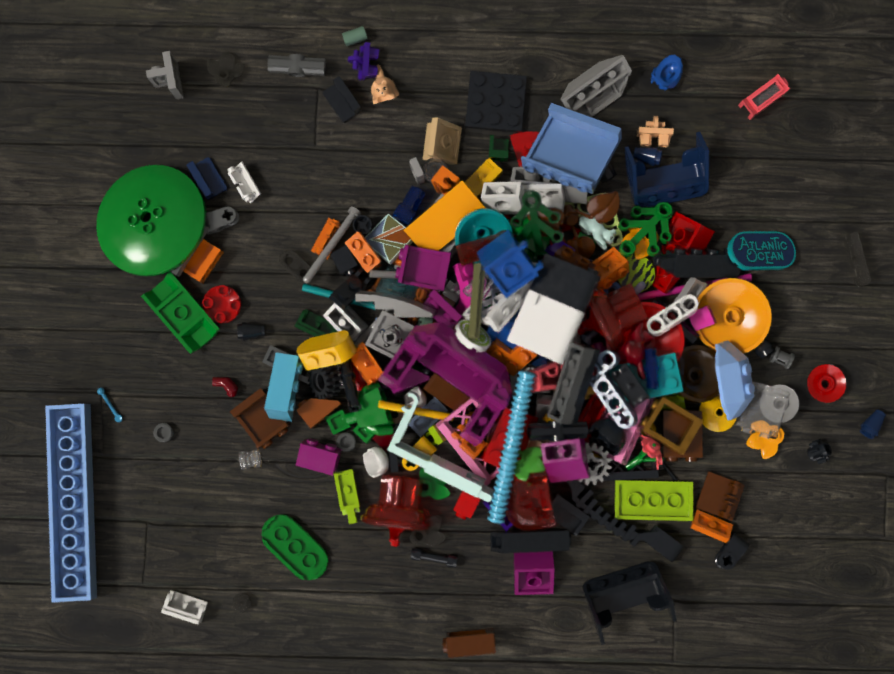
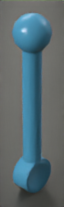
M98 388L97 393L103 397L115 415V421L121 422L123 416L117 413L105 395L104 388Z

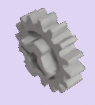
M585 442L587 462L589 463L590 459L594 461V464H591L592 468L588 467L590 478H585L584 483L588 485L591 481L592 484L596 485L597 479L603 482L602 476H609L606 470L612 469L608 465V462L612 461V459L606 458L609 452H602L603 446L599 445L596 448V443L592 442L591 447H589V444ZM592 451H596L601 457H594ZM600 466H602L600 472L597 474V470Z

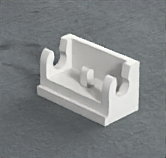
M171 590L167 594L161 613L194 624H200L208 601Z

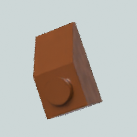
M306 398L298 404L299 408L296 411L307 425L313 429L325 417H328L339 408L342 403L335 400L314 398L308 400Z

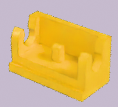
M489 158L465 183L479 198L482 194L483 183L495 182L502 175L503 170Z

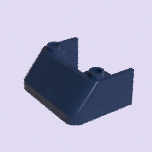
M696 132V148L686 150L682 155L681 163L646 170L642 161L634 160L629 146L625 147L626 172L635 206L647 208L656 206L661 202L671 203L700 197L707 193L709 189V149L700 132Z

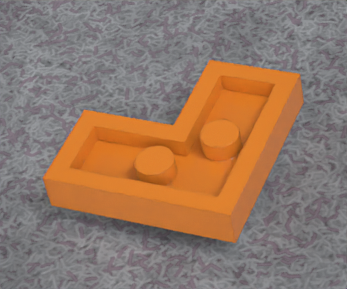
M497 338L485 351L507 367L508 373L512 376L538 355L518 345L511 350Z

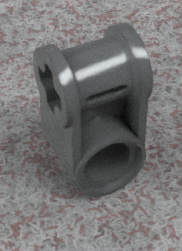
M224 207L207 212L205 226L209 227V230L206 234H213L236 225L240 219L239 213L232 207ZM229 212L233 214L232 216H230L231 220H228L226 218L228 217Z

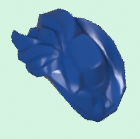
M670 55L661 61L658 67L653 69L651 83L656 82L659 85V89L662 90L674 88L682 75L683 64L681 58L676 55Z

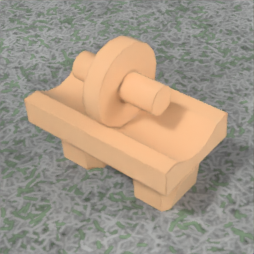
M654 116L653 121H646V127H639V130H637L640 146L644 147L651 146V138H658V147L667 148L674 134V128H665V122H658V116Z

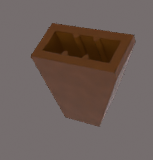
M436 373L433 374L423 388L454 411L470 399L469 396ZM470 404L468 407H466L465 413L467 415L472 410L474 405Z

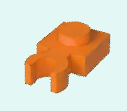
M462 424L457 426L460 431L465 427ZM455 431L451 433L453 439L462 442L459 447L472 459H475L487 444L483 440L480 444L474 446Z

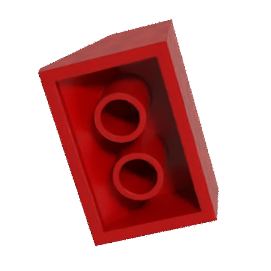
M508 405L501 410L486 441L487 444L480 456L482 461L499 468V462L502 461L500 456H503L501 452L504 450V438H507L505 433L508 432L507 426L510 424L508 420L511 419L509 414L512 413L510 410L512 407ZM526 414L527 420H524L526 425L523 426V438L520 439L522 444L519 445L521 451L526 449L529 442L527 437L528 424L537 423L539 419L531 414Z

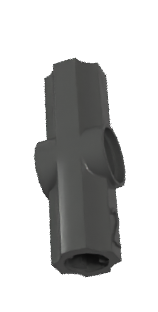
M291 54L289 56L269 55L268 58L269 73H283L293 77H304L305 75L325 76L326 59L307 58L300 54Z

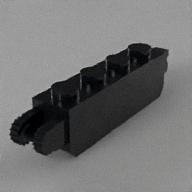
M675 247L674 250H666V254H658L653 258V264L660 266L666 273L677 278H736L740 274V270H742L737 267L738 265L735 262L733 263L730 260L727 248H724V251H719L717 248H708L707 251H703L701 248L686 250L685 248Z

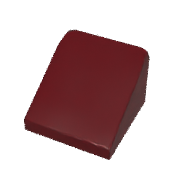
M394 434L375 435L372 439L387 452Z

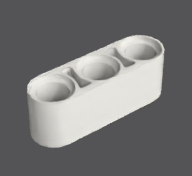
M686 295L651 317L647 322L648 332L652 336H661L695 314L698 310L697 298L693 295ZM692 301L695 306L693 309H686L684 303ZM674 311L678 314V318L670 320L667 318L668 313ZM659 322L662 327L658 331H653L651 324Z

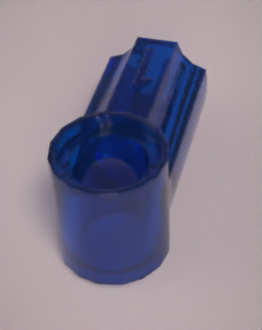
M411 186L403 202H400L395 209L392 217L407 226L410 225L426 193L415 186Z

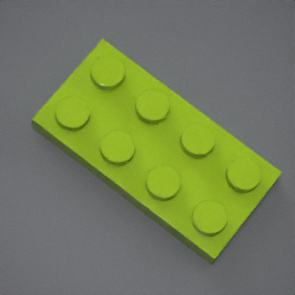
M615 480L614 518L627 520L693 521V482Z

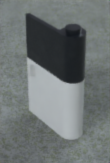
M545 253L542 260L544 267L537 271L539 275L532 282L507 341L562 365L570 342L574 340L601 277L598 276L599 272L588 267L585 270Z

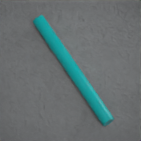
M303 284L302 291L327 298L334 292L308 284ZM355 299L351 303L376 310L375 302L356 301Z

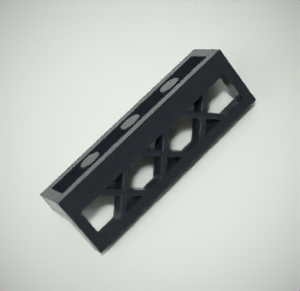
M638 455L630 456L629 461ZM612 460L610 462L615 467L611 472H607L609 476H602L604 481L659 478V473L656 470V461L651 462L652 470H643L637 465L630 471H624L619 467L620 463L616 464Z

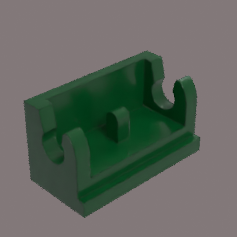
M307 309L302 311L294 326L314 337L337 332L325 318Z

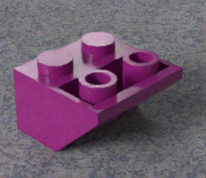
M584 438L541 444L543 464L550 483L590 478Z

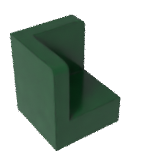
M490 135L489 158L492 161H508L509 140L494 138V135Z

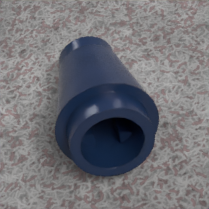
M636 147L633 158L652 166L660 165L662 150H659L658 147Z
M876 409L861 424L860 433L869 439H874L875 436H878L886 417L885 413Z

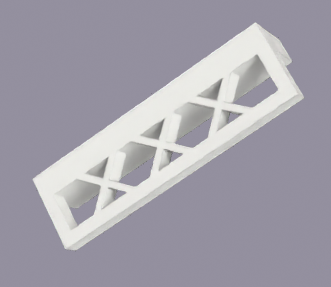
M562 184L522 185L524 193L531 190L538 192L542 198V203L548 208L555 207L562 212L564 211L565 195ZM549 191H558L559 194H552ZM530 197V202L535 203V198ZM500 212L502 214H518V212Z

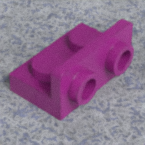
M435 290L429 294V298L423 303L437 311V314L433 317L437 322H443L451 329L462 319V316Z

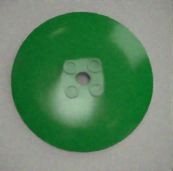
M148 165L136 168L120 177L109 188L100 204L96 230L101 249L115 266L130 274L156 276L169 272L185 262L197 248L206 223L205 203L196 184L181 171L164 165ZM151 213V219L148 222H144V216Z

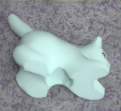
M584 216L579 218L581 231L586 235H592L594 241L606 251V244L610 245L613 243L615 234H617L616 230L606 229L603 223H598L595 218L589 219Z

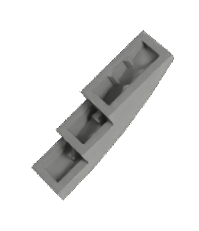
M359 291L355 294L356 301L375 302V309H394V317H434L437 314V311L431 307L398 295L373 291Z

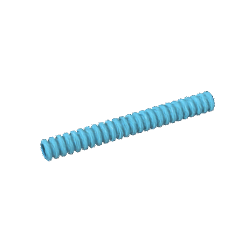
M521 370L518 372L520 377H517V389L514 391L516 395L513 396L515 400L512 402L513 407L510 409L512 411L509 414L511 419L508 420L510 424L507 426L508 432L505 433L507 438H504V450L501 452L503 456H500L502 461L499 462V474L496 475L498 480H495L497 485L494 486L495 491L492 494L494 497L491 499L493 503L490 504V515L487 517L489 521L494 523H504L505 511L508 509L506 505L509 504V493L512 491L510 487L513 486L511 481L514 480V469L517 467L515 463L518 462L516 458L519 456L518 451L521 449L519 445L522 444L520 439L523 438V426L526 425L524 420H527V408L530 407L528 402H531L529 397L532 396L531 390L534 388L532 384L535 383L533 378L536 377L535 373Z

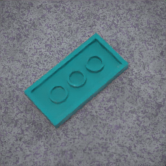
M676 353L643 359L645 380L639 377L635 365L626 363L650 396L649 399L684 392ZM620 364L609 371L610 376L612 377V373L618 371L624 364ZM603 381L601 384L602 390L607 392L609 388L608 383ZM614 398L612 400V405H620L619 400L617 398Z

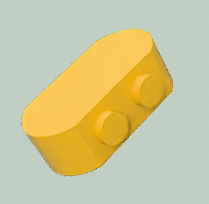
M346 330L309 338L301 343L296 350L306 370L344 363L353 357L357 351L349 332Z

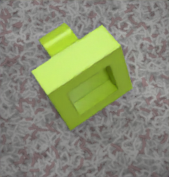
M436 425L428 428L429 432L426 433V437L432 435L434 438L433 445H440L447 440Z

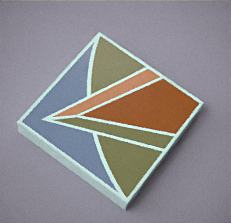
M389 214L365 237L376 254L390 265L399 257L400 249L404 248L405 244L410 245L413 242L404 231L406 227Z

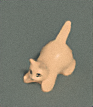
M377 65L376 80L371 86L373 104L399 96V91L394 81L384 76L380 65Z

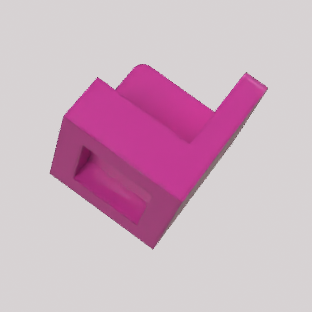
M709 305L698 309L695 314L689 317L695 331L717 322Z

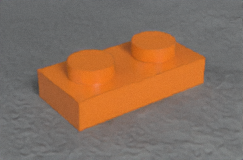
M697 509L693 516L691 529L727 543L730 539L733 524Z

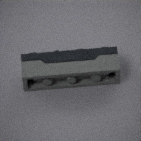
M570 342L547 417L560 424L577 425L600 353L599 349L584 343Z

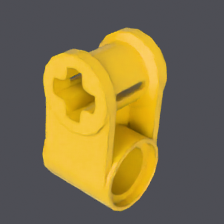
M425 436L413 446L430 456L437 450ZM404 458L402 459V465L406 470L413 471L419 467L417 464L414 467L412 465L408 467L406 465L408 461Z

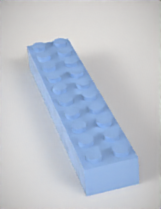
M91 405L45 406L51 601L93 600L97 598Z

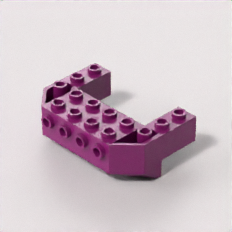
M443 322L415 326L409 332L378 380L392 390H395L417 360L479 403L459 435L472 445L477 446L483 441L501 410L506 408L513 394L507 367L486 352H477L475 348L470 349L464 346L456 337V331Z

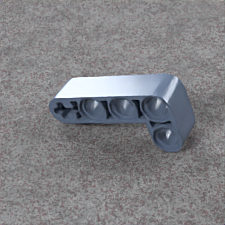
M614 350L603 351L598 356L596 362L597 374L595 376L592 375L590 385L617 425L623 429L631 428L637 424L638 416L608 373L618 366L620 355ZM608 354L613 356V363L611 365L606 362ZM603 381L608 383L609 388L607 392L601 389ZM614 398H617L620 402L618 408L612 405ZM626 416H630L628 423L624 422Z

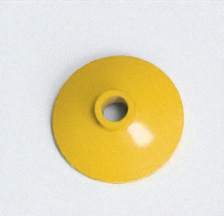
M720 394L714 399L700 404L699 411H702V424L708 430L723 432L734 425L737 418L727 420L721 405ZM718 409H721L723 412L721 416L716 414Z

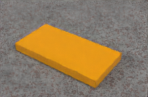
M462 180L408 225L404 231L417 247L439 251L455 238L457 225L464 216L474 210L486 207Z

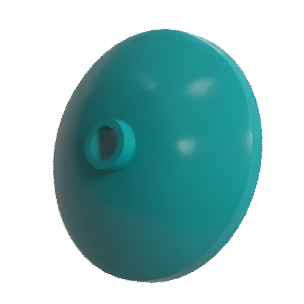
M487 208L477 209L464 216L457 225L455 245L463 258L472 263H481L477 251L509 229L512 233V228L502 213ZM483 229L484 232L479 234L478 231Z

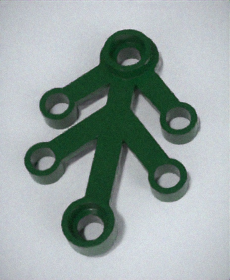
M531 190L523 195V207L517 215L511 218L510 224L514 228H519L523 224V218L530 212V221L515 239L521 238L523 241H527L526 238L533 230L536 253L533 255L532 261L538 263L542 262L539 259V255L544 256L545 253L548 254L544 251L541 230L549 235L555 243H559L564 239V233L561 230L553 229L539 218L538 211L547 216L550 223L555 224L560 221L561 214L558 211L550 210L542 203L540 194ZM530 197L535 198V203L530 202ZM552 214L557 215V220L552 219ZM515 218L520 221L519 225L514 223ZM555 233H558L561 238L556 239Z

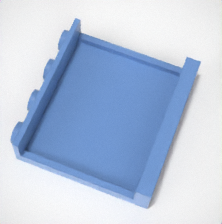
M551 103L548 108L549 116L527 156L521 157L522 167L530 173L535 172L546 179L559 181L564 186H572L580 192L593 194L622 139L621 128Z

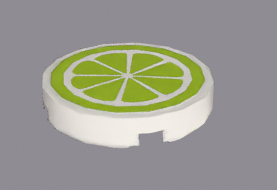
M461 320L455 326V330H457L455 333L456 337L467 348H475L477 352H485L491 345L490 336L482 327L479 339L468 338L469 320Z

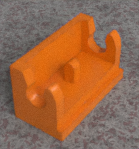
M444 166L431 179L436 192L443 195L461 182L458 176Z
M364 342L358 345L356 353L350 359L367 385H372L379 381L378 378L383 371Z

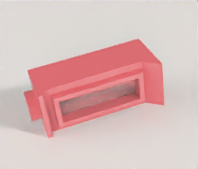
M777 74L762 87L743 99L738 106L740 108L743 106L747 108L751 113L748 119L751 120L786 94L790 89L788 87L789 84L784 77H780Z

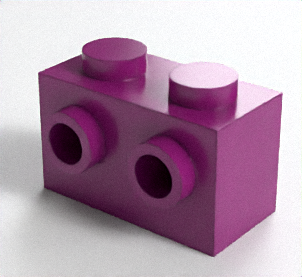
M313 438L305 439L300 444L296 466L333 476L337 471L342 449L337 448L334 444L326 443L325 445L318 443L319 441Z

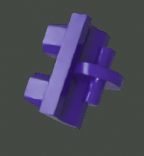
M364 42V45L360 46V54L358 50H354L353 56L348 57V62L353 64L352 69L358 70V80L375 78L377 76L378 67L369 65V59L377 60L379 49L370 47L369 42Z

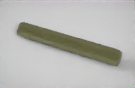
M481 263L474 264L468 338L474 340L480 338L485 279V270Z

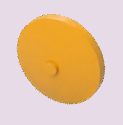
M726 278L716 281L705 288L697 299L698 309L709 305L717 322L696 331V333L700 335V340L715 352V344L729 341L743 354L747 353L761 344L770 330L772 322L770 303L763 291L747 280Z

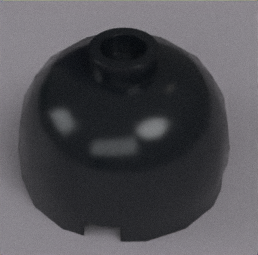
M601 418L596 420L588 429V435H592L590 440L596 443L597 447L599 445L603 446V451L614 452V456L619 455L626 444L627 435L625 429L620 428L614 419Z

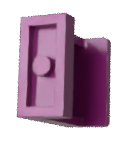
M405 244V247L400 249L399 259L402 260L401 267H397L395 275L398 283L444 292L451 253Z

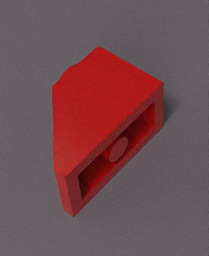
M462 491L453 509L456 512L455 515L464 520L467 517L471 519L480 498Z

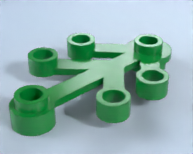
M667 202L658 203L655 208H641L640 206L632 208L630 212L632 218L638 219L641 215H651L653 217L650 220H628L626 218L620 220L618 228L621 231H627L629 228H642L631 240H625L621 243L619 252L624 257L632 256L636 245L647 234L649 239L647 254L652 257L658 254L660 249L657 245L655 225L659 221L662 230L659 241L663 244L669 243L672 235L669 232L668 219L672 217L673 209ZM634 210H637L639 214H635ZM660 210H664L666 214H662ZM621 223H626L627 227H623ZM662 235H666L668 239H664ZM623 248H628L629 252H625ZM650 248H655L656 252H652Z

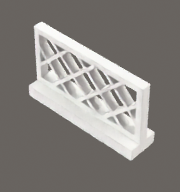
M534 279L507 298L502 293L495 295L501 291L491 281L483 292L481 323L490 325L494 331L500 332L523 305ZM492 304L491 307H488V308L484 309V307H486V306ZM470 306L462 314L464 319L469 320Z

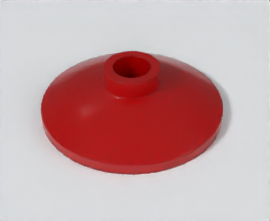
M823 364L815 367L810 372L807 379V387L814 399L823 403H830L838 400L844 394L846 378L843 372L836 366ZM823 380L828 383L826 388L822 386Z

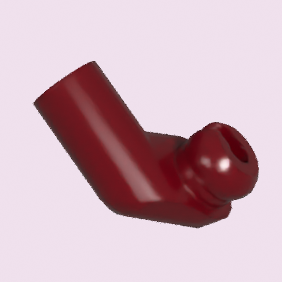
M213 377L212 386L223 387L229 397L237 395L238 387L231 378Z

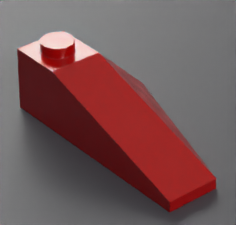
M675 211L669 222V232L672 238L669 243L662 245L661 252L666 254V250H674L675 247L685 248L686 250L701 248L704 251L715 231ZM657 266L652 286L667 294L680 278L666 273L664 269Z

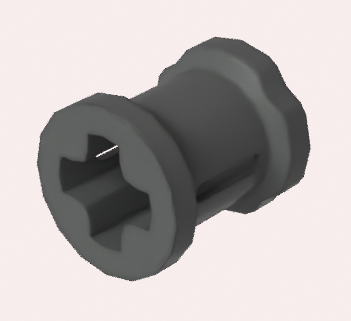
M776 346L774 348L775 351L771 353L769 362H776L783 365L785 369H789L795 354L786 353Z

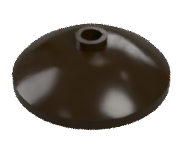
M691 345L683 350L678 366L684 392L678 394L688 401L696 403L707 402L720 394L715 369L716 352L701 345ZM691 373L695 375V379H692Z

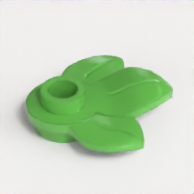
M529 447L524 451H518L519 456L517 458L521 459L515 463L517 467L514 469L515 476L518 479L527 481L530 473L545 471L543 461L540 459L542 457L541 448Z

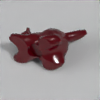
M640 322L636 328L633 327L628 334V341L619 348L617 353L620 355V361L635 365L639 377L645 380L642 362L644 344L650 342V339H654V337L647 332L646 328H642L643 323Z

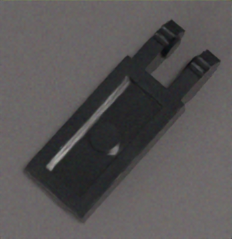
M361 267L331 293L329 299L344 310L356 299L355 294L359 291H365L374 278L368 276L362 282L359 277L365 273V270Z

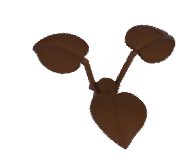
M617 191L594 196L587 205L589 214L580 211L578 208L574 209L570 204L564 205L563 212L558 208L549 207L550 210L558 211L561 214L560 221L555 224L550 223L548 217L539 211L538 215L540 219L555 230H559V225H563L564 222L570 225L575 239L568 240L566 244L574 248L575 252L582 257L589 259L595 251V243L588 236L578 238L574 227L579 219L578 214L589 219L595 218L601 224L609 222L618 212L620 204L619 194ZM552 214V219L557 220V215ZM541 230V233H542V236H543V237H548V236H549V235H547L545 232H543V231Z

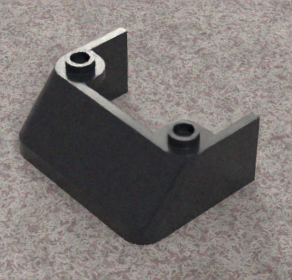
M654 562L634 565L587 580L583 584L584 595L601 645L605 644L602 629L609 627L613 621L611 614L648 602L649 607L654 611L668 609L673 623L677 622L673 599L658 566Z

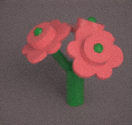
M640 434L639 437L642 440L643 448L639 455L630 460L625 467L631 470L641 462L656 461L657 470H659V465H662V461H664L659 450L661 448L660 444L652 437Z

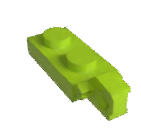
M350 469L335 472L334 478L340 510L343 515L348 516L349 524L358 523L356 513L360 512V503L354 471Z

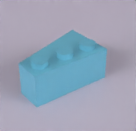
M275 354L264 407L270 419L292 422L296 404V393L299 390L298 377L303 370V364L297 355Z

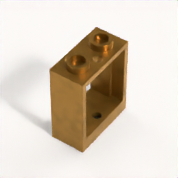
M660 397L659 400L656 398L650 407L652 412L649 416L646 415L640 424L643 426L640 431L678 454L684 455L701 427L703 420L665 397ZM663 405L691 420L678 445L650 429Z

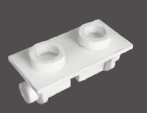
M243 161L236 167L232 166L227 169L228 176H230L234 185L238 183L240 185L237 187V190L242 200L252 203L261 192Z

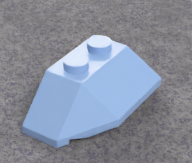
M723 341L715 344V369L721 405L727 420H732L741 416L754 398L755 387L752 383V368L748 357L731 342Z

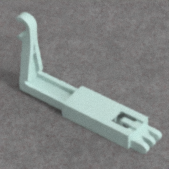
M409 391L408 396L414 398V403L411 408L406 405L401 407L405 413L387 450L425 468L424 472L476 498L478 497L490 502L494 489L484 485L486 479L435 454L430 456L401 441L420 401L419 395L416 392Z

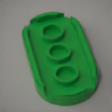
M281 514L275 515L265 522L262 528V540L265 547L296 577L302 580H314L323 575L328 566V554L324 547L295 519Z

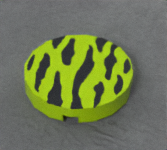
M634 255L627 257L629 272L624 278L617 280L620 286L630 292L639 282L643 281L646 287L641 292L647 290L655 278V269L651 261L646 257L636 260Z

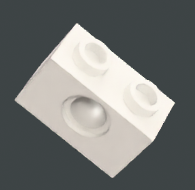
M484 182L481 194L483 205L487 209H493L498 212H519L523 207L522 197L525 194L522 182Z

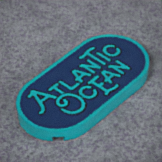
M778 231L740 232L733 236L727 247L730 260L733 263L735 262L738 265L737 267L742 270H782L791 266L796 257V249L792 240L786 234Z

